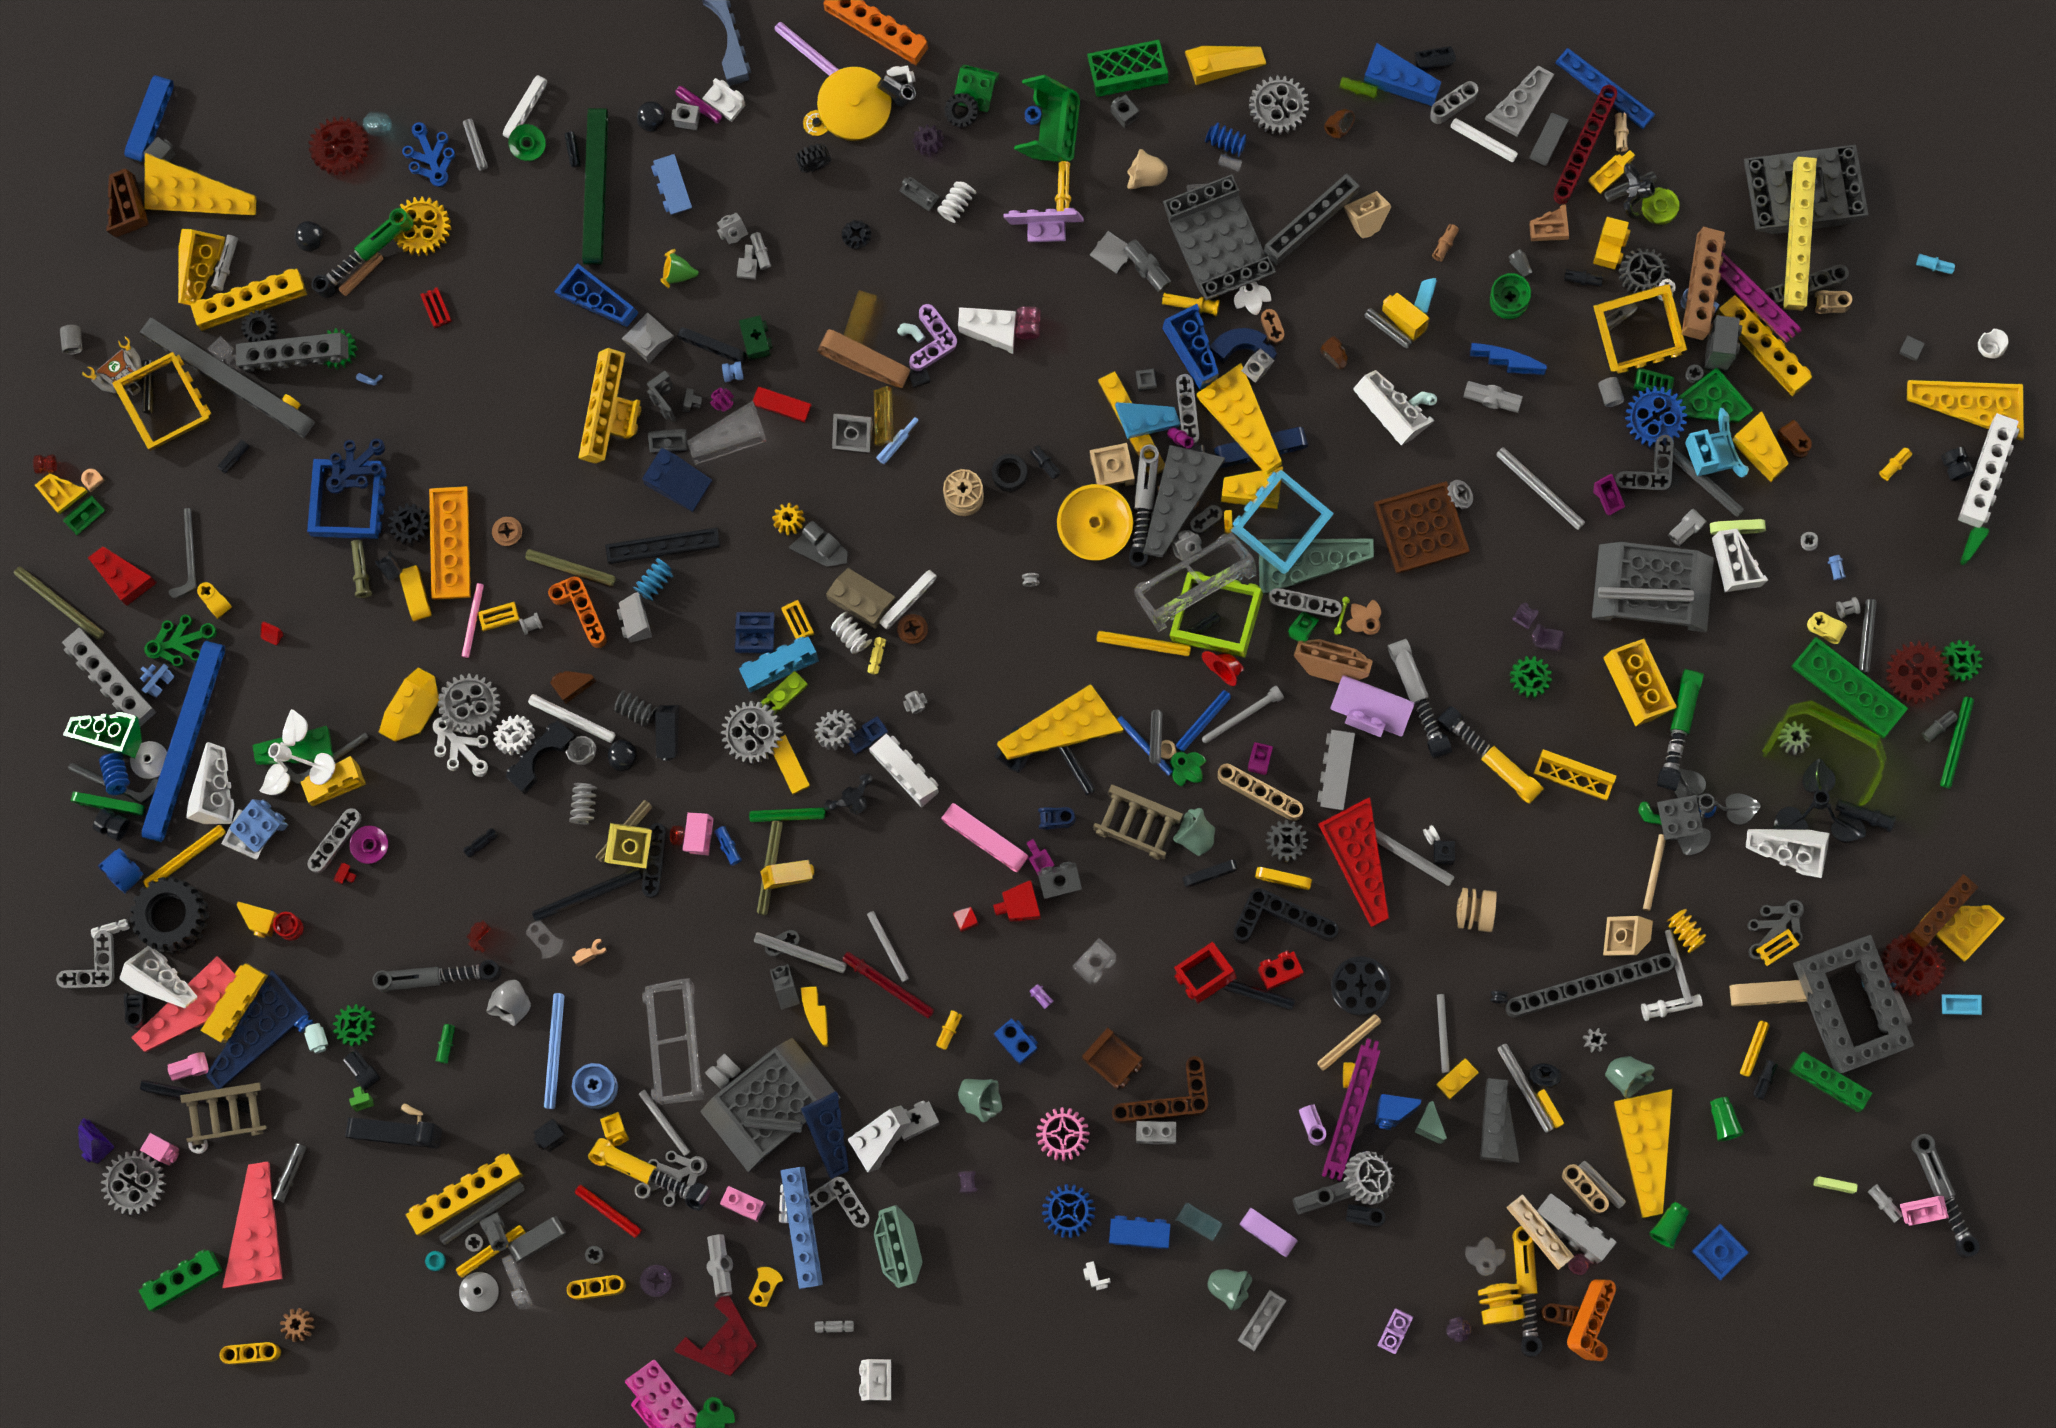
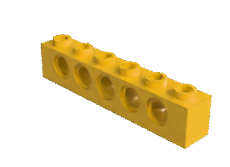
M288 269L283 274L271 275L262 281H253L248 286L242 288L235 287L230 292L218 293L206 300H197L195 304L191 305L197 326L203 331L250 315V312L255 313V310L261 311L307 295L298 269ZM282 284H288L286 288L280 289ZM270 289L267 295H262L265 290ZM252 295L251 300L245 301L247 296ZM229 302H235L233 306L227 307ZM212 308H217L214 313H209Z
M1734 295L1718 309L1716 316L1736 318L1735 315L1737 314L1743 316L1744 320L1739 321V325H1742V332L1738 339L1793 397L1810 382L1812 378L1810 370L1798 362L1797 356L1785 348L1783 341L1777 339L1772 334V330L1760 322L1759 316L1755 312H1751L1741 298ZM1748 328H1754L1757 333H1750ZM1761 342H1767L1770 347H1763ZM1774 355H1779L1782 361L1775 360ZM1787 369L1794 370L1795 374L1790 375L1787 372Z
M607 348L598 354L578 459L594 464L605 460L625 353Z
M503 1153L497 1156L492 1164L488 1165L486 1163L480 1166L475 1174L471 1175L470 1173L460 1179V1183L456 1185L450 1184L438 1196L433 1194L421 1206L417 1204L409 1209L410 1212L405 1215L416 1235L421 1237L522 1177L523 1175L512 1155ZM497 1168H501V1177L494 1178V1170ZM484 1178L485 1185L482 1188H477V1180ZM467 1188L468 1195L461 1199L459 1197L460 1190ZM449 1198L451 1205L443 1209V1200ZM433 1209V1216L430 1219H426V1210Z

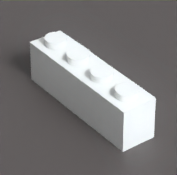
M1376 370L1366 374L1353 389L1400 445L1414 439L1435 421L1430 416L1426 418L1421 413L1422 409L1417 405L1415 407L1406 400L1408 397L1403 393L1396 392L1394 385Z
M886 733L869 748L870 753L922 808L939 793L937 788L939 785L932 777L927 778L924 774L926 771L919 763L914 764L911 760L913 757L906 749L904 751L898 746L900 743L893 735L889 737Z

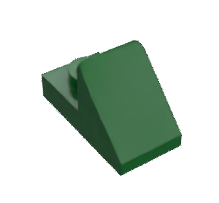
M1301 612L1288 630L1289 637L1296 641H1307L1319 619L1307 612Z

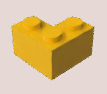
M1610 217L1606 218L1593 264L1615 269L1617 264H1621L1624 254L1620 253L1621 247L1626 246L1631 231L1627 229L1629 222Z

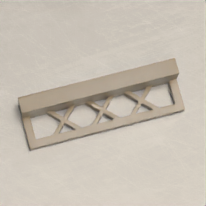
M1523 1194L1506 1207L1558 1270L1574 1257Z

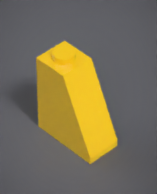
M1400 294L1389 295L1383 301L1382 311L1403 333L1413 340L1412 342L1427 330L1429 317Z
M809 860L766 866L760 871L764 890L810 881L814 875L813 865L809 864Z

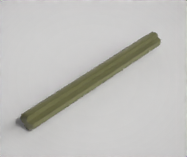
M19 566L14 571V575L97 640L102 638L104 632L25 569Z

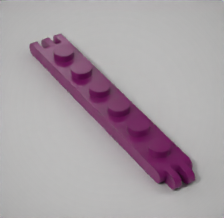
M1723 252L1721 253L1723 263L1719 267L1718 272L1721 273L1720 279L1786 343L1790 341L1786 334L1792 338L1796 336L1792 329L1797 333L1802 331Z
M1367 1038L1365 1045L1360 1046L1322 1171V1176L1326 1177L1328 1170H1331L1330 1179H1333L1335 1172H1337V1181L1340 1182L1380 1054V1050L1377 1049L1379 1041H1374L1371 1048L1369 1047L1371 1043L1369 1038Z

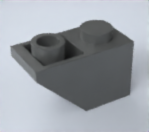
M789 964L771 969L770 973L781 1010L800 1004Z

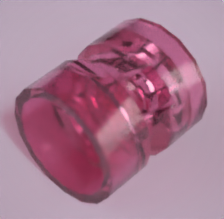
M1021 307L1017 309L1016 320H1018V323L1016 324L1015 333L1017 338L1026 340L1039 338L1040 325L1038 323L1040 322L1041 310L1034 307Z

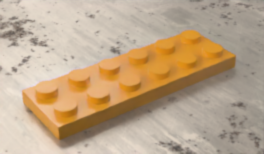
M468 487L429 489L432 599L471 598Z

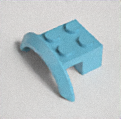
M1720 408L1718 416L1720 432L1709 435L1708 429L1690 433L1685 445L1697 477L1731 468L1739 477H1745L1749 468L1741 462L1735 450L1730 433L1729 414L1723 408Z

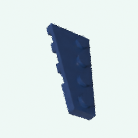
M836 1091L801 1108L831 1179L849 1171L846 1146L843 1139L844 1132L840 1118L841 1111L838 1104L839 1097Z

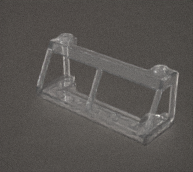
M1232 532L1228 535L1224 534L1216 542L1151 580L1139 583L1134 589L1135 597L1158 632L1167 628L1165 622L1168 619L1174 620V615L1237 578L1240 581L1243 579V576H1246L1248 580L1256 576L1255 560ZM1231 543L1242 560L1202 582L1189 565L1215 549L1222 548ZM1186 568L1199 585L1155 610L1143 594L1155 584Z
M689 978L645 986V992H642L643 1004L647 1005L654 1081L651 1096L657 1105L704 1100V1090L702 1089V1079L700 1078L693 1004L694 997L692 996L694 994V984ZM682 989L686 1035L658 1041L653 993ZM687 1040L692 1091L663 1097L658 1046Z

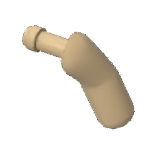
M408 1104L402 1105V1111L409 1115H418L417 1124L421 1122V1115H423L421 1111Z

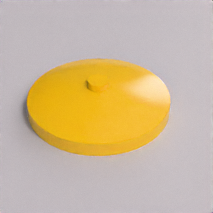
M847 67L831 74L822 84L817 101L818 113L824 126L835 136L850 141L865 140L877 134L887 123L891 112V96L877 88L881 78L876 73L861 67Z
M1099 484L1085 485L1071 492L1061 504L1057 516L1058 533L1063 544L1076 556L1093 561L1104 560L1119 553L1128 543L1133 530L1132 511L1125 498L1111 487Z

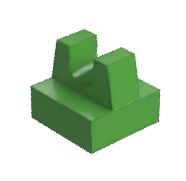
M361 1087L353 1089L355 1097L350 1098L349 1101L355 1112L374 1106L373 1098L368 1093H365Z

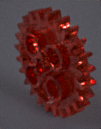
M343 116L340 117L339 121L335 117H333V122L326 119V125L319 123L321 128H314L316 135H310L314 141L308 142L311 146L308 150L312 154V160H315V165H320L322 171L326 169L328 174L333 170L335 175L339 171L345 175V170L347 169L352 173L351 167L358 169L357 163H364L361 158L367 157L364 151L369 150V147L366 145L369 143V140L366 138L367 134L363 131L362 126H358L357 121L352 123L349 117L344 121ZM350 133L348 138H343L345 134ZM327 137H332L330 141H325ZM353 150L352 154L345 155L347 151ZM329 154H335L333 158H327Z
M1911 641L1909 648L1903 644V651L1896 649L1898 655H1891L1894 661L1887 662L1891 669H1886V673L1891 674L1886 679L1893 681L1889 684V687H1896L1894 694L1901 692L1900 699L1907 696V702H1910L1914 698L1916 704L1919 699L1926 703V697L1933 700V694L1940 696L1938 689L1945 690L1942 683H1949V680L1944 677L1950 675V672L1945 671V669L1950 667L1949 664H1943L1947 658H1940L1942 651L1935 652V645L1930 649L1928 642L1921 646L1920 641H1918L1917 646H1914ZM1917 654L1923 655V662L1915 663L1913 661L1914 656ZM1907 659L1917 670L1922 669L1921 673L1930 682V685H1927L1919 675L1914 676V670L1905 662ZM1902 667L1909 669V674L1906 676H1900L1898 672ZM1934 668L1937 670V675L1932 678L1926 675L1927 671ZM1915 681L1923 684L1920 690L1912 689V684Z
M1907 933L1905 938L1901 934L1898 940L1894 938L1886 946L1887 950L1882 953L1886 956L1881 959V962L1886 963L1883 967L1887 970V977L1891 978L1889 982L1890 984L1893 982L1896 984L1895 990L1901 987L1902 994L1908 990L1909 996L1914 994V992H1916L1917 996H1920L1922 992L1926 995L1929 990L1933 991L1941 983L1939 979L1945 976L1941 973L1946 970V967L1941 966L1945 960L1939 958L1943 952H1936L1939 946L1932 947L1933 940L1923 948L1909 936L1910 933ZM1907 948L1912 949L1913 952H1914V955H1913V954H1910V953L1908 952ZM1920 952H1923L1922 957L1914 965V968L1907 977H1904V973L1909 969ZM1923 960L1928 961L1929 964H1930V967L1926 966V965L1924 964ZM1897 962L1903 965V969L1897 966ZM1913 974L1917 975L1920 981L1915 980Z

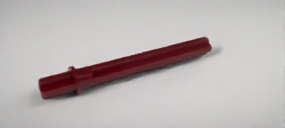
M850 952L845 953L842 960L854 968V972L858 971L926 1018L932 1016L934 1010L870 967V965L864 962V959L860 960Z

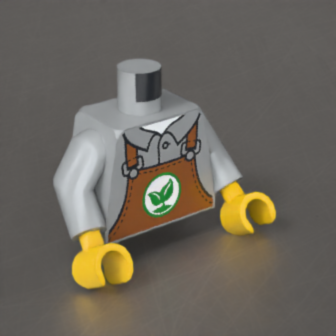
M124 336L128 341L126 345H122L118 340L119 346L125 348V351L121 349L96 371L92 367H87L91 370V375L89 376L82 372L84 377L91 378V381L102 391L117 393L112 383L142 368L141 358L133 346H130V340L126 336ZM142 378L124 386L126 392L129 391L133 396L137 395L141 391V387L137 382Z

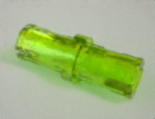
M1342 77L1339 88L1353 91L1357 95L1363 94L1375 98L1378 89L1377 86L1363 83L1362 80L1356 81L1346 77Z

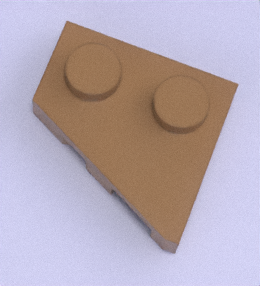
M1561 205L1560 209L1552 213L1549 211L1542 217L1530 221L1531 241L1569 239L1566 205Z

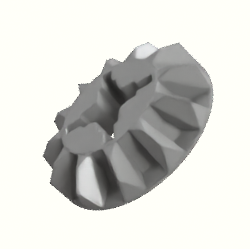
M1461 480L1452 481L1447 487L1449 491L1447 495L1451 497V502L1455 503V507H1460L1461 509L1470 507L1473 503V494L1470 487Z

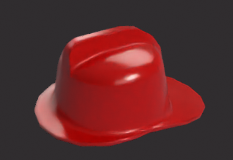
M1209 651L1202 653L1203 662L1209 669L1221 677L1228 685L1235 686L1237 684L1236 677L1243 671L1244 667L1233 655L1223 653L1217 656Z

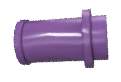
M1037 984L1029 992L1031 997L1034 996L1042 1007L1046 1009L1054 1001L1042 989L1043 986Z

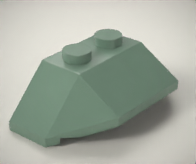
M897 1205L879 1211V1218L874 1230V1239L882 1272L890 1281L895 1283L897 1288L914 1284L917 1281L923 1263L914 1224Z

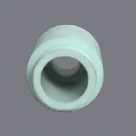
M320 1023L305 1027L306 1032L304 1034L309 1050L314 1051L315 1054L324 1052L326 1050L325 1047L329 1044Z

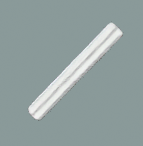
M1455 118L1451 123L1452 129L1511 162H1514L1517 158L1518 153L1463 121Z

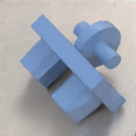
M153 664L148 669L145 667L141 668L144 674L140 679L145 682L148 677L151 678L142 688L144 693L148 692L157 698L163 690L155 682L161 678L169 684L174 678V675L165 664L161 666L155 675L152 674L156 669Z

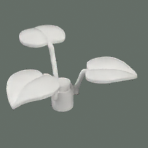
M291 709L287 717L282 736L283 742L280 744L273 743L269 748V756L274 758V761L278 762V764L272 765L268 770L263 786L259 790L262 793L278 795L287 789L290 776L286 773L288 768L283 762L288 761L290 758L313 766L309 776L310 780L316 785L326 783L335 771L334 759L329 754H318L314 763L292 755L288 746H294L295 742L302 741L308 730L307 721L295 710Z

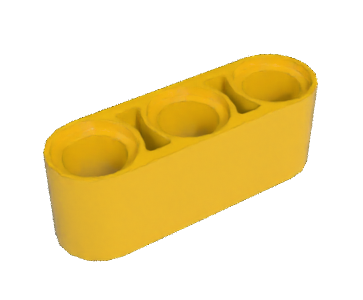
M415 565L402 569V573L399 576L413 622L432 616L418 566Z
M617 1275L572 1281L567 1286V1294L575 1300L618 1295L624 1292L626 1282ZM616 1279L620 1280V1288L613 1290L611 1287L612 1282ZM599 1282L601 1284L600 1291L593 1293L592 1285ZM580 1285L581 1293L574 1296L572 1293L573 1287Z
M270 1342L230 1345L222 1348L219 1356L222 1362L231 1365L276 1361L280 1357L281 1349L277 1344ZM272 1346L274 1348V1354L271 1357H268L266 1355L267 1348ZM250 1348H253L254 1356L248 1359L246 1353ZM230 1350H233L235 1356L232 1360L229 1361L227 1359V1353Z

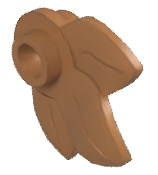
M1372 600L1367 608L1359 604L1351 605L1352 619L1346 622L1347 626L1354 632H1364L1367 635L1376 634L1380 630V621L1378 619L1381 616V609L1378 603ZM1372 623L1374 628L1369 629L1367 624Z

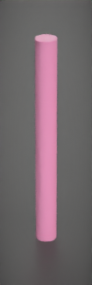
M479 583L476 584L462 652L463 658H469L484 588V585Z

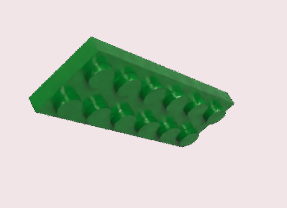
M1817 637L1813 639L1791 666L1883 739L1908 709Z

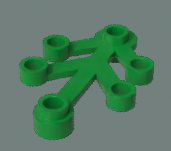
M185 614L180 617V623L169 641L163 642L167 633H171L174 630V624L166 620L162 623V628L156 639L149 641L145 645L144 651L151 659L162 657L170 661L176 668H180L184 665V659L179 655L174 656L165 650L174 648L189 656L194 662H197L198 658L194 659L193 655L195 653L200 654V651L197 649L193 650L183 644L202 638L207 640L213 639L217 634V630L212 624L205 623L201 626L200 631L182 636L186 627L191 626L193 622L192 618ZM189 618V622L184 624L183 620ZM167 624H171L169 629H165ZM212 630L211 635H206V632ZM154 647H157L158 650L155 653H152V649ZM176 659H181L179 664H175Z

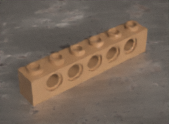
M1703 227L1697 234L1681 335L1704 340L1712 332L1713 324L1711 323V318H1713L1716 309L1713 305L1718 295L1716 285L1721 277V273L1718 272L1719 267L1723 263L1721 253L1726 244V240H1724L1725 232Z

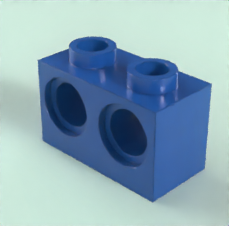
M1011 1018L994 1033V1036L1018 1064L1021 1065L1038 1050L1036 1046L1038 1042L1031 1034L1027 1036L1023 1032L1025 1027L1019 1020L1014 1021ZM1010 1028L1015 1029L1017 1032L1013 1038L1005 1035L1006 1031ZM1026 1043L1029 1045V1050L1024 1053L1018 1050L1019 1045Z

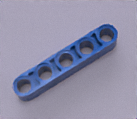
M156 75L152 77L125 147L124 155L126 158L145 162L143 152L154 141L173 91V80Z

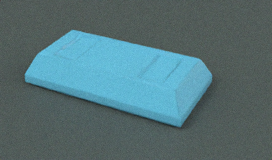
M1942 994V1014L1982 1015V996Z

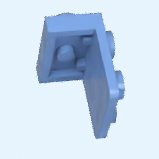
M252 799L230 826V830L254 852H259L276 830L284 831L288 826L284 821V816L270 809L271 805L263 799Z

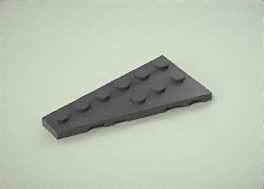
M1172 445L1169 446L1144 554L1161 558L1164 556L1178 531L1182 528L1187 517L1191 514L1207 486L1225 461V457Z

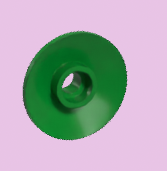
M522 124L513 129L509 136L508 145L511 153L516 158L522 161H532L542 155L546 141L539 128L530 124ZM528 141L530 143V146L525 147L523 145V142Z

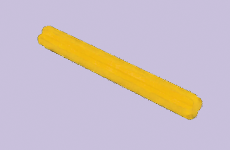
M1098 631L1097 641L1102 643L1189 656L1191 646L1104 631Z
M221 825L216 826L143 880L144 885L149 887L148 883L152 880L158 882V878H166L225 835V829Z

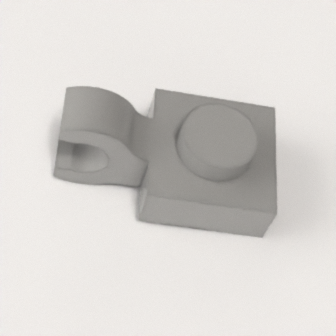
M745 245V258H739L737 278L756 280L758 260L753 259V245Z

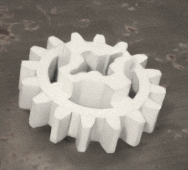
M518 715L514 719L509 716L508 721L502 720L503 725H497L498 731L493 733L496 736L493 741L496 743L497 748L504 754L508 752L510 755H513L514 751L520 754L521 749L526 751L525 746L531 745L530 739L535 738L533 735L535 729L532 727V723L524 716L520 718Z

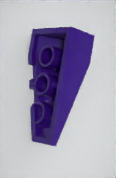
M83 1118L78 1126L79 1148L83 1151L81 1155L87 1162L90 1163L92 1161L98 1164L115 1147L89 1119Z

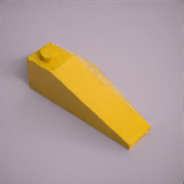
M1200 46L1185 51L1196 85L1266 65L1261 47Z

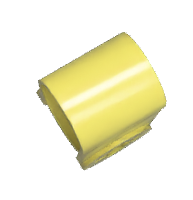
M1823 612L1815 613L1807 622V627L1811 632L1833 644H1839L1847 628L1845 623Z

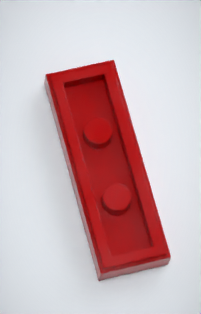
M759 386L752 401L753 406L804 423L811 408L810 403Z

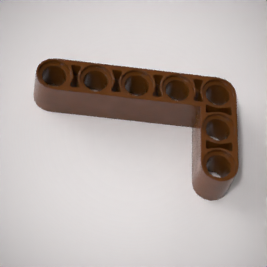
M1193 1056L1186 1062L1189 1096L1120 1103L1115 1105L1112 1110L1114 1121L1117 1123H1131L1204 1114L1208 1108V1098L1202 1059ZM1191 1062H1198L1200 1069L1192 1071L1189 1065ZM1194 1081H1199L1203 1087L1197 1091L1192 1088L1191 1084ZM1200 1100L1204 1103L1205 1107L1202 1110H1197L1194 1108V1102ZM1178 1102L1183 1103L1185 1110L1177 1112L1174 1109V1105ZM1163 1105L1166 1111L1163 1114H1157L1154 1110L1155 1106ZM1143 1107L1146 1109V1113L1144 1116H1138L1135 1114V1109ZM1118 1109H1124L1127 1114L1124 1118H1118L1115 1112Z

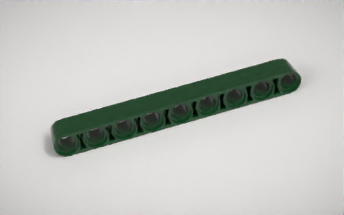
M588 108L583 265L603 264L608 137L607 108Z

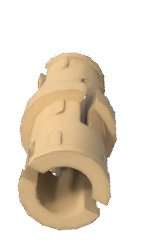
M1622 113L1615 114L1614 136H1616V151L1618 152L1620 148L1621 152L1628 150L1627 135L1629 130L1627 129V115L1623 113V117Z

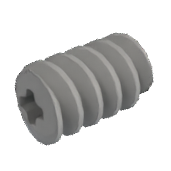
M574 783L577 787H574L572 790L575 793L572 795V800L576 802L571 803V807L574 809L570 811V814L574 817H571L569 822L587 825L589 824L588 821L594 820V817L590 816L589 813L595 812L590 806L596 804V802L591 801V798L596 797V794L591 793V791L597 790V787L587 783Z

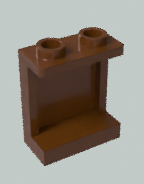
M1108 1027L1082 1056V1060L1117 1090L1119 1087L1124 1088L1130 1081L1128 1077L1133 1072L1136 1074L1143 1067V1058L1116 1037L1114 1032Z

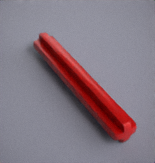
M579 1185L575 1194L634 1238L640 1234L641 1229L603 1200L584 1186Z

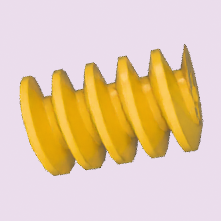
M1683 909L1666 922L1671 921L1668 926L1669 928L1676 927L1673 932L1674 934L1681 933L1678 940H1686L1683 946H1691L1688 950V953H1691L1705 943L1703 940L1706 934L1699 935L1701 927L1694 929L1697 922L1690 923L1689 920L1692 916H1684L1687 909Z

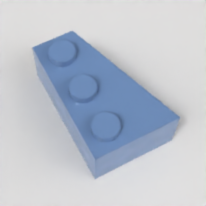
M675 154L654 160V165L651 168L654 177H659L660 183L657 186L660 195L664 194L666 201H663L666 212L670 211V214L674 215L692 209Z

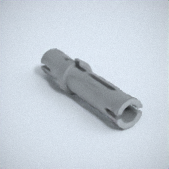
M227 235L218 267H215L216 274L213 284L211 285L215 290L223 291L226 277L230 274L229 267L239 240L235 236Z

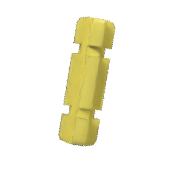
M875 638V648L873 647L870 658L871 665L868 666V673L875 675L879 673L880 667L878 665L881 664L884 652L883 647L886 644V639Z

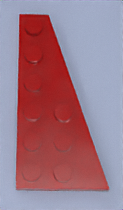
M1369 797L1318 825L1370 926L1374 927L1389 919L1371 798Z

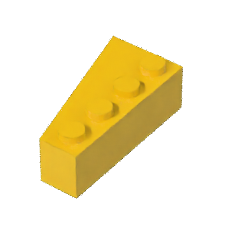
M245 963L243 966H239L235 973V979L228 984L225 989L226 993L217 1002L214 1011L200 1030L221 1043H226L231 1038L242 1016L268 977V975Z

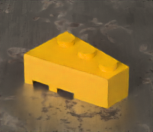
M1283 466L1277 467L1267 475L1261 470L1224 477L1221 502L1247 505L1249 501L1254 502L1257 498L1256 492L1262 486L1265 488L1269 483L1267 481L1268 477L1273 472L1277 473L1283 470ZM1281 480L1259 507L1278 509Z

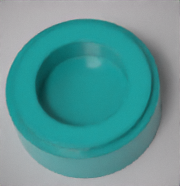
M432 1251L426 1256L425 1264L432 1271H440L446 1264V1258L441 1252Z

